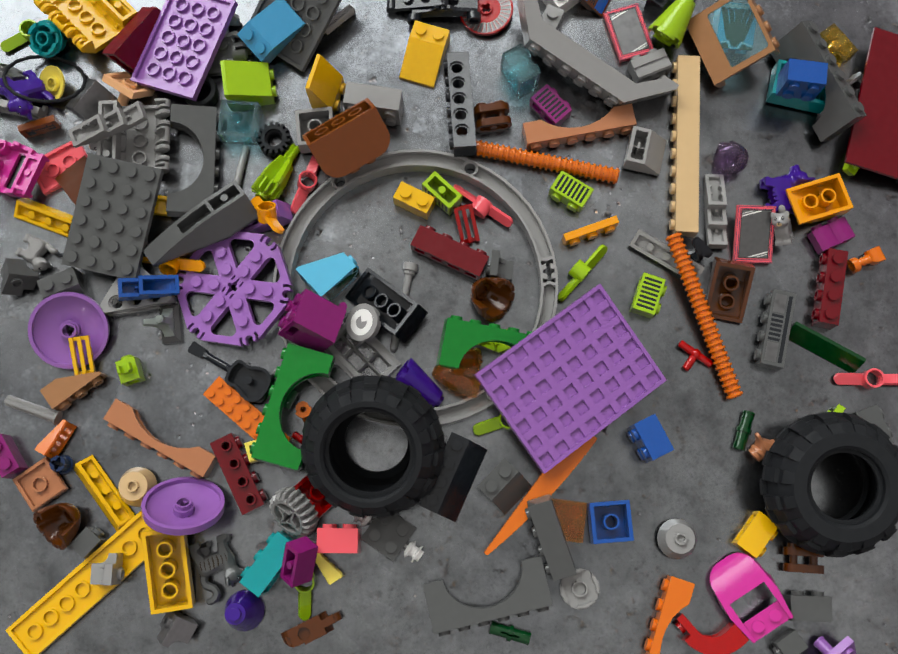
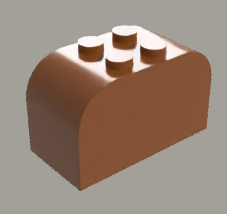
M368 98L302 135L322 171L328 176L335 178L346 176L349 173H356L363 165L375 162L377 157L387 150L390 143L389 131L377 108Z

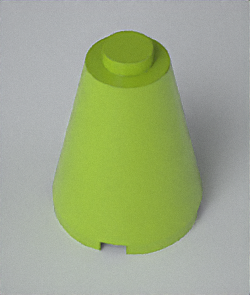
M675 0L649 26V33L652 30L654 32L653 37L669 47L674 44L676 45L675 49H678L696 5L694 0Z

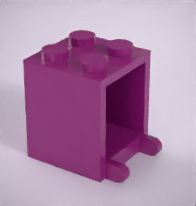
M305 289L301 294L297 293L293 301L290 300L285 307L287 313L278 324L280 327L278 335L301 347L324 352L335 343L346 314L347 304L341 302L337 306L312 291Z

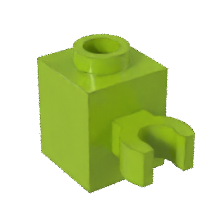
M126 355L121 357V360L115 362L121 384L130 386L146 381L139 358Z

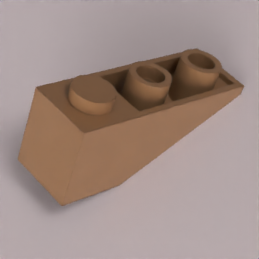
M98 371L57 378L42 388L40 392L52 409L64 411L72 405L73 401L86 396L87 391L92 387L101 385L107 375Z

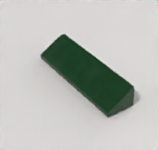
M799 322L791 324L790 341L843 370L855 373L865 363L866 359L807 326Z

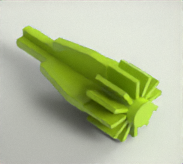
M292 143L284 156L279 155L265 167L251 187V191L256 193L255 196H260L263 201H273L280 197L294 168L292 163L300 152L298 146Z

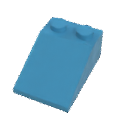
M275 0L249 20L237 35L261 62L271 63L306 23L285 0Z

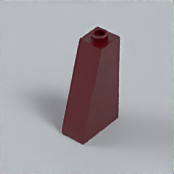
M154 6L142 7L102 53L122 69L133 74L161 10Z

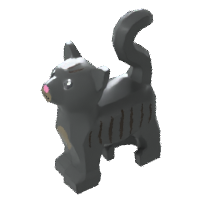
M226 533L216 538L217 552L210 553V541L201 544V547L199 543L189 546L191 557L196 564L200 576V584L203 589L213 594L211 598L206 600L208 605L217 603L221 596L217 585L208 581L211 575L224 570L226 586L231 585L234 587V583L240 581L242 578L240 575L244 571V569L236 565L235 556L227 544L229 535Z

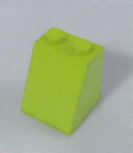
M220 61L224 96L232 110L275 104V97H278L276 86H273L272 81L275 80L274 69H270L268 62Z

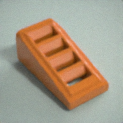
M63 419L34 450L51 459L54 456H59L77 426Z

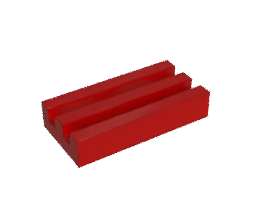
M472 204L454 207L453 211L460 241L465 243L480 241ZM466 209H469L475 237H471ZM461 210L467 233L466 239H464L460 217L458 211Z

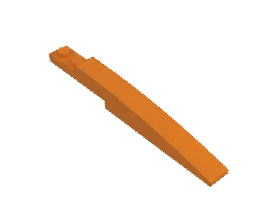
M593 436L548 472L542 473L484 551V554L489 555L528 520L525 509L528 508L527 501L547 494L552 495L575 469L598 438Z

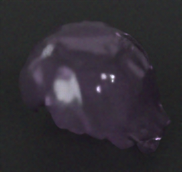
M734 141L720 142L714 154L715 170L725 176L742 171L748 163L749 155L747 150Z

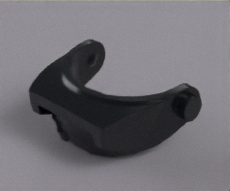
M686 236L681 237L684 238L685 249L689 251L687 254L694 261L703 260V257L709 258L713 254L701 238L694 237L691 241Z

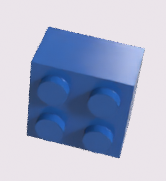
M789 58L777 76L776 96H782L785 99L798 98L802 101L814 100L827 84L828 63Z
M656 414L627 428L629 431L627 435L632 443L635 442L638 448L636 450L637 454L645 463L674 450Z
M630 500L586 504L590 544L634 541Z

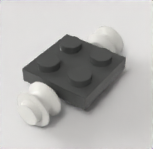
M394 513V516L385 518L353 516L355 517L353 522L359 520L361 527L369 525L360 539L392 562H394L402 549H405L404 558L407 556L412 558L411 563L414 560L418 562L424 554V551L421 550L423 546L418 548L416 541L410 542L409 545L407 542L416 530V527L396 513Z

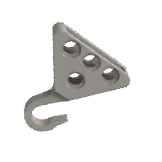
M141 264L139 276L150 275ZM117 277L99 306L103 313L113 317L159 309L160 306L174 305L177 302V298L174 295L160 297L157 302L153 301L154 298L142 299L138 305H135L136 300L122 301V306L116 309V304L119 302V277Z

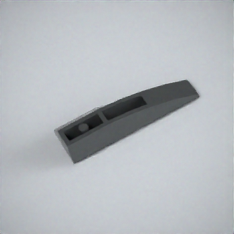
M234 180L185 213L153 240L143 252L155 267L230 238L257 220V211L245 192Z

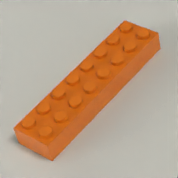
M219 376L203 395L256 440L258 434H256L257 426L263 422L264 415L252 403L243 399L238 391ZM284 432L287 440L291 443L293 439Z

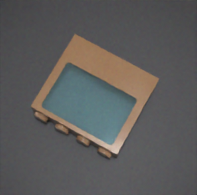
M719 0L692 17L689 21L687 29L714 86L718 88L726 85V79L771 53L780 54L778 49L780 47L779 41L776 37H772L770 33L772 27L768 20L764 21L762 15L765 13L761 5H757L755 0Z

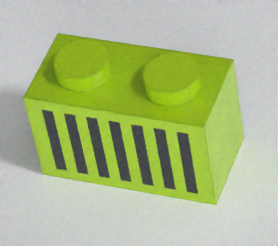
M561 170L549 190V195L554 201L567 205L569 210L581 213L594 189Z
M436 171L422 183V191L434 196L435 203L449 216L454 212L453 208L458 207L462 203V195Z
M644 272L640 277L629 312L650 319L655 314L658 315L661 308L659 303L660 297H664L667 286H664L666 279Z

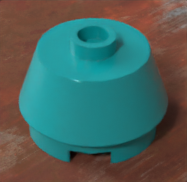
M49 20L34 23L28 30L31 50L42 57H53L62 52L66 47L67 39L65 34Z

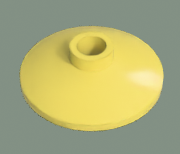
M49 65L42 70L39 78L45 84L46 90L55 96V99H61L65 89L63 73L58 67Z

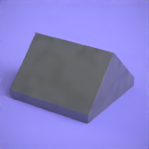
M88 78L85 89L75 98H72L65 107L84 120H88L98 114V101L117 100V97L97 80Z

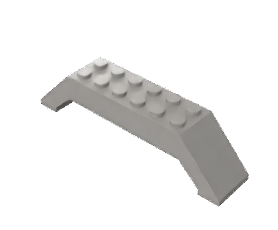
M517 0L524 46L527 48L528 53L541 57L543 63L557 68L558 73L562 76L572 78L573 83L577 86H584L589 90L588 93L596 98L600 97L608 107L633 104L665 96L678 88L679 85L665 75L657 80L641 83L633 82L542 20L538 0Z

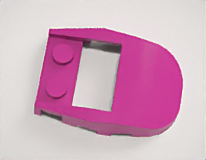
M0 140V193L10 197L32 198V190L45 163L50 160L44 154H38L35 150L22 145L20 142L14 141L11 143L6 140ZM21 156H25L26 158L11 189L6 188Z
M742 552L732 553L716 563L709 574L710 587L722 610L752 643H755L793 618L794 615L786 604L775 580L749 554ZM764 582L777 601L743 623L730 604Z

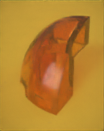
M472 347L462 358L459 369L454 370L435 366L431 374L448 388L476 398L480 383L474 374L479 371L480 365L483 363L480 348Z

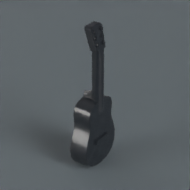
M192 342L188 352L199 358H204L226 371L225 382L236 388L243 399L251 403H261L268 397L270 387L274 385V377L269 371L262 367L249 366L242 360H236L232 365H229L207 352L208 350L197 342Z

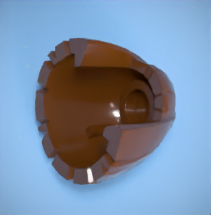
M499 277L478 279L471 286V300L474 307L487 321L493 322L496 319H500L512 305L511 302L515 296L513 292L515 291L514 285L509 280Z
M58 503L36 511L33 514V520L37 524L36 526L40 533H43V536H45L49 543H52L57 549L64 550L70 545L79 530L81 513L72 504Z

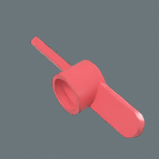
M313 155L307 169L299 175L297 181L298 190L290 207L293 214H296L306 201L308 194L316 187V175L320 166ZM305 177L310 178L314 184L312 186H305L301 179Z
M454 184L453 187L461 195L473 202V211L476 216L484 219L489 215L506 227H510L513 224V219L493 206L489 200L480 195L476 197L461 186Z
M872 368L862 373H837L834 375L833 380L837 385H861L863 388L871 390L882 385H898V374H883L881 370ZM868 373L875 375L877 380L875 385L869 383L867 379Z

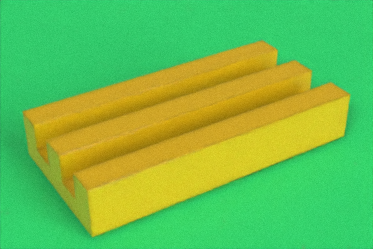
M90 336L68 338L74 375L96 372ZM82 340H85L90 370L86 369ZM74 341H77L82 371H79Z

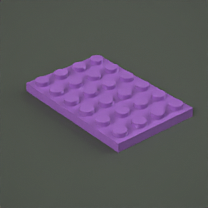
M166 0L130 81L137 83V85L196 101L238 3L235 0Z

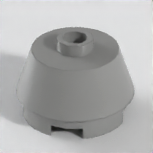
M675 518L661 525L657 534V542L659 548L666 556L673 559H683L694 551L697 544V535L691 524L685 520Z

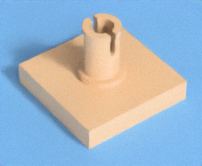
M127 71L107 73L102 78L103 82L120 92L117 101L121 106H128L130 99L153 96L155 89L137 85V83L130 81L132 75Z

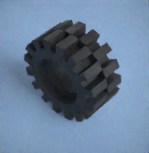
M269 122L270 126L265 124V129L260 128L257 141L265 155L267 154L270 158L272 156L277 158L278 155L283 156V153H286L293 141L288 128L284 124L280 125L279 122H276L274 125L273 122ZM280 135L282 141L279 145L271 146L268 143L270 136Z

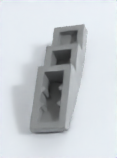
M137 101L124 109L117 107L105 115L97 114L71 128L68 132L73 147L77 148L130 129L148 120L143 103Z
M723 174L704 175L705 230L707 246L710 249H726L728 246L726 233L728 225L726 215L727 197Z

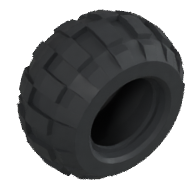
M362 375L338 383L315 403L303 426L301 457L308 472L307 477L313 487L317 488L325 496L324 500L335 508L338 506L349 511V514L353 516L385 518L394 516V513L408 510L420 502V499L431 490L441 470L445 442L444 433L438 420L439 417L433 406L427 402L417 389L396 380V378L384 375ZM362 412L380 413L393 419L403 429L408 438V446L404 457L396 466L385 471H370L360 467L351 459L346 449L345 435L350 422Z
M824 412L810 414L797 419L795 423L779 432L774 438L775 442L770 450L766 451L762 465L764 467L762 478H760V493L763 495L768 517L789 541L816 554L827 557H845L851 554L859 555L875 549L874 545L877 542L888 540L897 531L895 525L898 522V446L891 443L888 434L880 427L853 414ZM837 453H851L862 471V494L856 506L848 514L834 519L821 511L815 503L811 492L812 476L819 463L828 456Z

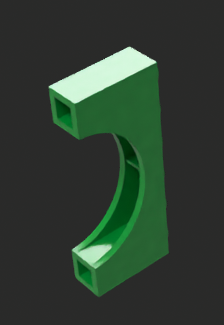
M451 315L450 318L444 320L436 366L454 370L459 369L462 358L475 345L484 342H497L512 347L532 332L520 333V329L508 327V330L501 329V325L489 323V326L482 325V321L470 319V322L463 321L460 316Z
M288 343L287 348L282 350L281 367L277 366L275 371V378L277 379L275 385L270 387L268 394L270 400L268 404L264 405L262 412L264 419L257 426L256 434H258L256 442H253L251 445L250 454H252L251 458L254 460L300 472L303 464L301 450L293 446L284 434L282 427L283 406L291 391L303 381L315 377L329 378L335 358L330 354Z

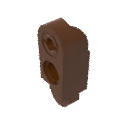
M324 611L281 633L284 643L289 647H297L303 643L306 645L334 630L332 624L343 618L340 611L329 616Z

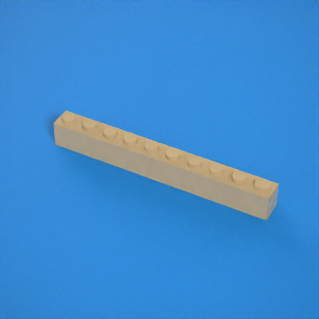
M678 55L671 68V72L674 73L672 81L679 86L674 90V96L671 98V107H674V113L671 114L673 130L671 131L670 141L673 142V148L670 151V159H673V166L670 167V177H673V183L670 184L669 193L672 195V201L669 204V212H672L669 230H672V234L679 232L682 233V236L694 238L699 232L700 56Z

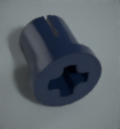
M68 455L54 456L49 464L53 471L63 475L69 474L74 468V460ZM62 462L63 465L67 466H60L59 463Z

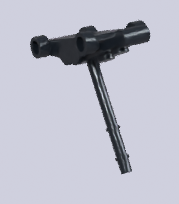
M387 0L386 11L388 13L394 14L398 11L411 10L407 21L411 26L414 25L415 20L422 22L424 17L467 16V23L479 24L481 22V13L478 12V0H459L455 6L450 5L449 0Z

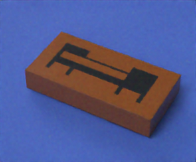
M54 115L17 126L18 131L26 139L62 128L60 121Z

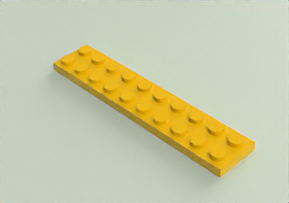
M141 511L5 630L24 654H41L119 585L90 584L92 563L104 562L108 558L109 553H123L122 568L125 571V579L144 562L141 532L150 527L144 522Z

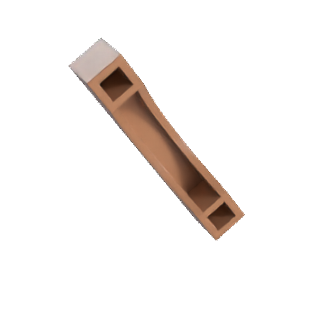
M632 104L613 107L600 120L582 127H558L543 120L523 123L522 134L525 148L538 151L543 147L555 148L565 143L572 145L582 140L593 141L598 137L610 138L615 134L627 135L631 133L633 126H636L637 123Z
M119 399L114 400L103 418L109 422L107 426L116 431L120 428L125 431L124 436L131 440L137 438L142 441L140 443L141 446L149 450L154 448L158 451V456L166 460L168 457L173 459L175 466L181 469L185 467L190 469V474L198 479L201 477L208 478L218 462L215 454L202 447L176 448L162 443L146 428L141 420L139 411Z

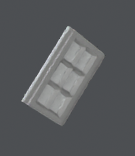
M346 322L340 327L335 343L325 350L327 354L334 356V362L350 378L362 375L390 376L401 365L376 337L364 342L352 339L347 333Z

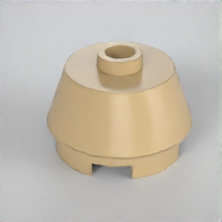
M143 467L129 469L122 475L118 484V492L121 499L130 506L140 507L144 495L157 485L156 477L150 470Z

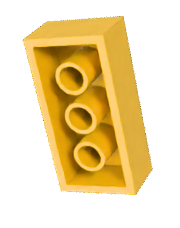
M151 528L144 529L141 532L151 615L193 608L195 605V594L187 535L174 536L162 534Z

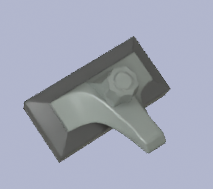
M179 304L160 306V315L150 319H143V326H151L161 330L162 344L183 342L181 306Z

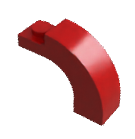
M678 612L673 617L676 621L674 625L682 634L686 632L681 640L689 647L703 654H730L740 649L749 641L736 624L731 622L716 634L703 635L691 624L684 614Z

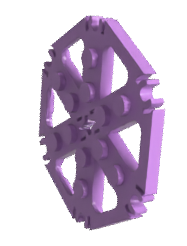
M239 231L228 239L195 251L189 258L199 260L206 251H211L219 276L179 270L182 273L178 275L184 281L179 284L181 289L177 297L187 329L191 333L199 330V334L196 337L201 341L244 347L243 344L250 346L248 342L250 337L256 343L259 342V339L262 340L285 312L287 304H283V301L288 303L291 300L285 298V294L293 292L291 288L286 286H294L281 247L275 242L268 246L271 239L265 234ZM234 239L252 241L254 243L253 249L238 266L231 241ZM271 258H273L276 262L280 279L275 283L254 280ZM232 284H233V285H236V288H237L236 291L232 290V288H231V285H232ZM190 292L214 295L197 316L191 314L187 301V295ZM249 300L268 302L274 305L272 312L260 325L256 324ZM230 310L236 333L233 336L213 334L212 330Z

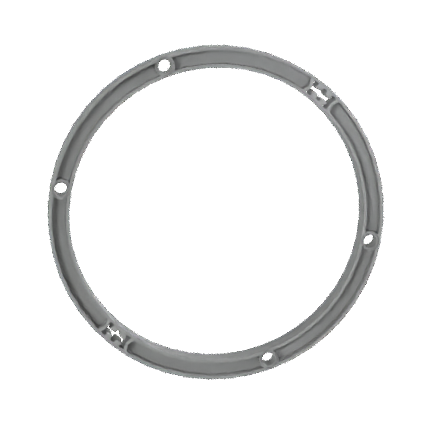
M425 149L386 152L377 157L375 162L360 167V170L356 173H349L339 178L330 177L306 199L296 212L280 244L292 283H294L298 257L308 234L322 214L339 198L359 185L386 175L402 172L433 173L436 171L439 174L464 180L482 189L502 204L515 218L532 248L539 275V305L532 332L556 314L558 272L554 251L540 218L530 203L506 179L473 160L465 157H454V154ZM473 169L475 172L468 174L466 170ZM339 181L345 182L341 187L336 186ZM276 262L273 283L277 282L280 279V274ZM546 265H549V266H548V272L551 274L550 279H549L550 281H548V282H547L548 276H547V274L545 273V271H546ZM287 292L285 297L293 301V292ZM285 311L282 314V316L278 319L277 324H279L281 318L286 315L287 311ZM282 337L286 348H287L288 343L297 345V344H295V343H293V342L287 340L286 338ZM331 377L308 379L323 395L338 384ZM483 389L464 400L446 406L435 407L434 409L439 417L440 425L446 426L478 415L494 406V403ZM362 412L357 415L359 418L376 424L401 428L393 419L380 413Z

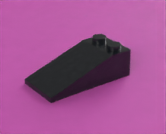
M370 268L365 270L345 296L346 299L356 306L366 303L376 307L380 312L381 325L404 343L428 314L417 302Z

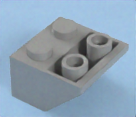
M633 126L628 140L623 168L659 176L667 141L651 129Z

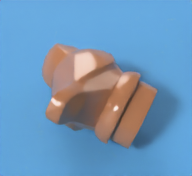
M756 432L754 434L756 438L755 443L750 446L751 448L748 452L760 462L764 458L766 451L770 450L775 441L774 439L763 438Z

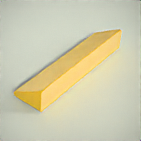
M28 198L17 199L14 211L15 218L68 237L73 218L71 214Z
M93 454L75 464L74 471L112 526L118 531L135 514L128 504L121 499L118 490Z

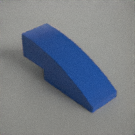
M179 275L138 276V278H118V301L152 299L180 294Z

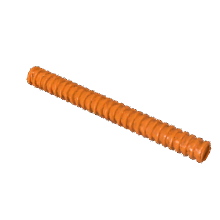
M476 139V156L478 157L482 155L483 158L485 156L488 159L492 157L493 160L497 158L499 161H510L512 164L516 162L517 165L521 163L522 166L526 164L527 167L531 165L533 168L550 169L551 172L556 170V173L562 170L569 175L571 173L573 176H584L586 179L590 177L591 180L595 178L596 181L600 179L601 182L605 180L607 183L613 182V184H616L618 181L619 168L613 169V167L607 168L606 165L602 167L601 164L597 166L596 163L592 165L590 162L584 163L585 161L567 160L566 157L562 159L561 156L557 158L556 155L552 157L550 154L533 153L532 150L530 152L527 149L523 151L522 148L518 150L516 147L510 148L511 146L493 145L494 143L492 142L488 144L487 141L483 143L482 140L478 142Z
M677 232L669 235L665 239L668 241L667 246L671 248L669 251L673 253L672 258H675L676 269H679L678 274H681L680 279L684 282L682 285L686 287L684 290L688 292L687 297H690L689 303H692L691 308L695 310L693 311L696 314L695 319H698L699 322L697 324L701 326L702 336H705L704 342H707L708 345L706 347L710 349L708 352L712 355L710 358L714 360L713 365H716L715 370H718L717 376L721 378L719 381L723 383L721 386L725 388L726 399L739 397L743 394V391L739 389L741 388L738 385L739 380L735 378L737 375L733 373L734 368H731L732 362L729 363L730 357H727L726 354L728 352L724 350L726 347L722 345L721 334L717 332L719 331L718 328L716 329L717 323H714L713 320L715 318L711 316L713 313L709 311L710 306H707L708 300H705L704 297L706 295L702 293L704 290L701 289V283L698 282L700 280L699 277H696L697 272H694L695 266H692L693 261L689 259L691 256L687 254L689 251L685 249L686 244L683 243L684 238H681L682 233Z

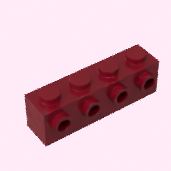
M419 226L410 244L411 250L475 280L481 278L489 262V256H487L485 251L480 249L474 250L463 241L457 242L452 240L453 238L448 234H439L431 226Z
M829 248L820 255V267L816 278L817 289L814 294L815 303L811 314V326L831 330L839 325L848 251Z
M230 433L211 442L212 450L242 515H248L268 505L266 502L268 496L265 490L260 489L257 483L260 479L256 471L252 472L247 453L244 454L241 448L244 445L240 436Z

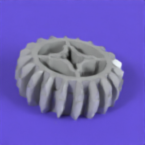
M287 486L274 493L275 495L270 499V513L274 516L273 520L278 523L282 531H286L288 536L292 535L295 539L309 536L318 526L319 518L317 517L318 512L314 509L315 505H312L310 502L311 499H308L306 494H302L299 489L296 490L293 486L291 488Z

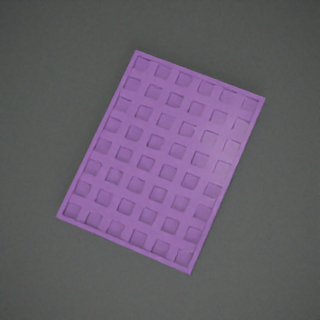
M601 284L596 285L474 374L543 474L667 381Z

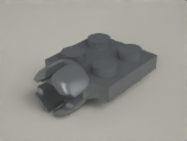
M232 36L223 38L207 75L209 77L222 75L221 60L252 61V57H248V55H252L251 50L244 42L235 43Z

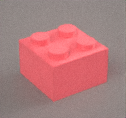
M322 524V528H317V553H361L360 538L362 528H357V524H343V528H337V524Z

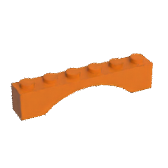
M667 575L666 579H663L661 584L662 596L657 599L655 610H657L656 617L652 618L650 623L651 635L644 644L645 654H660L666 628L673 617L690 604L695 586L694 583Z

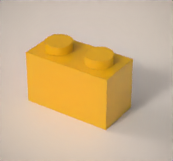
M402 181L393 196L394 205L428 220L436 205L434 196Z
M753 511L732 541V544L753 558L761 557L767 549L765 546L768 541H772L777 536L778 531L776 530L778 528L765 514L760 511Z

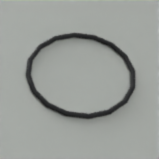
M40 55L26 56L13 61L5 67L2 75L4 86L13 95L30 102L44 104L64 102L75 98L85 89L87 82L85 73L74 62L57 56L47 59L60 60L72 65L81 73L83 78L81 88L67 97L51 100L29 98L15 92L8 85L6 75L10 68L22 61L45 58Z

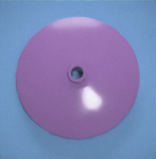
M61 292L45 298L35 307L28 322V338L35 353L46 363L62 369H73L68 338L89 335L94 360L102 354L109 340L110 326L107 315L103 313L95 300L77 292ZM69 326L74 328L72 333L68 330ZM82 340L85 363L88 365L85 340ZM74 341V342H75L76 353H77L78 365H79V368H80V367H81V363H80L78 345H77V341Z
M178 477L163 481L152 487L144 495L141 502L144 522L157 532L174 536L191 535L210 528L220 520L225 510V497L222 490L211 481L196 477Z

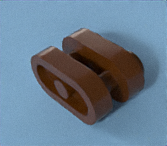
M503 100L490 104L478 103L473 108L474 118L479 119L475 122L476 132L499 131L512 126L511 117L505 116L510 112L509 104Z
M787 543V547L783 546V555H789V563H783V571L824 574V566L818 565V557H824V555L807 551L794 543ZM797 556H809V564H798Z

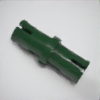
M747 410L742 411L739 426H736L737 433L732 448L745 451L748 437L752 433L751 427L755 413Z
M494 621L491 622L489 634L506 638V641L509 642L513 640L526 645L529 644L531 632L516 629L513 625L506 626Z

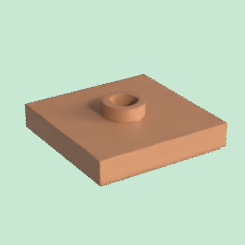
M44 457L12 479L32 512L38 511L69 489L60 474L50 468L49 464L51 461L49 457Z

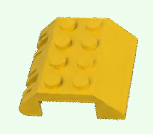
M34 0V4L44 14L48 15V18L67 38H72V43L83 53H97L107 47L137 13L126 0Z

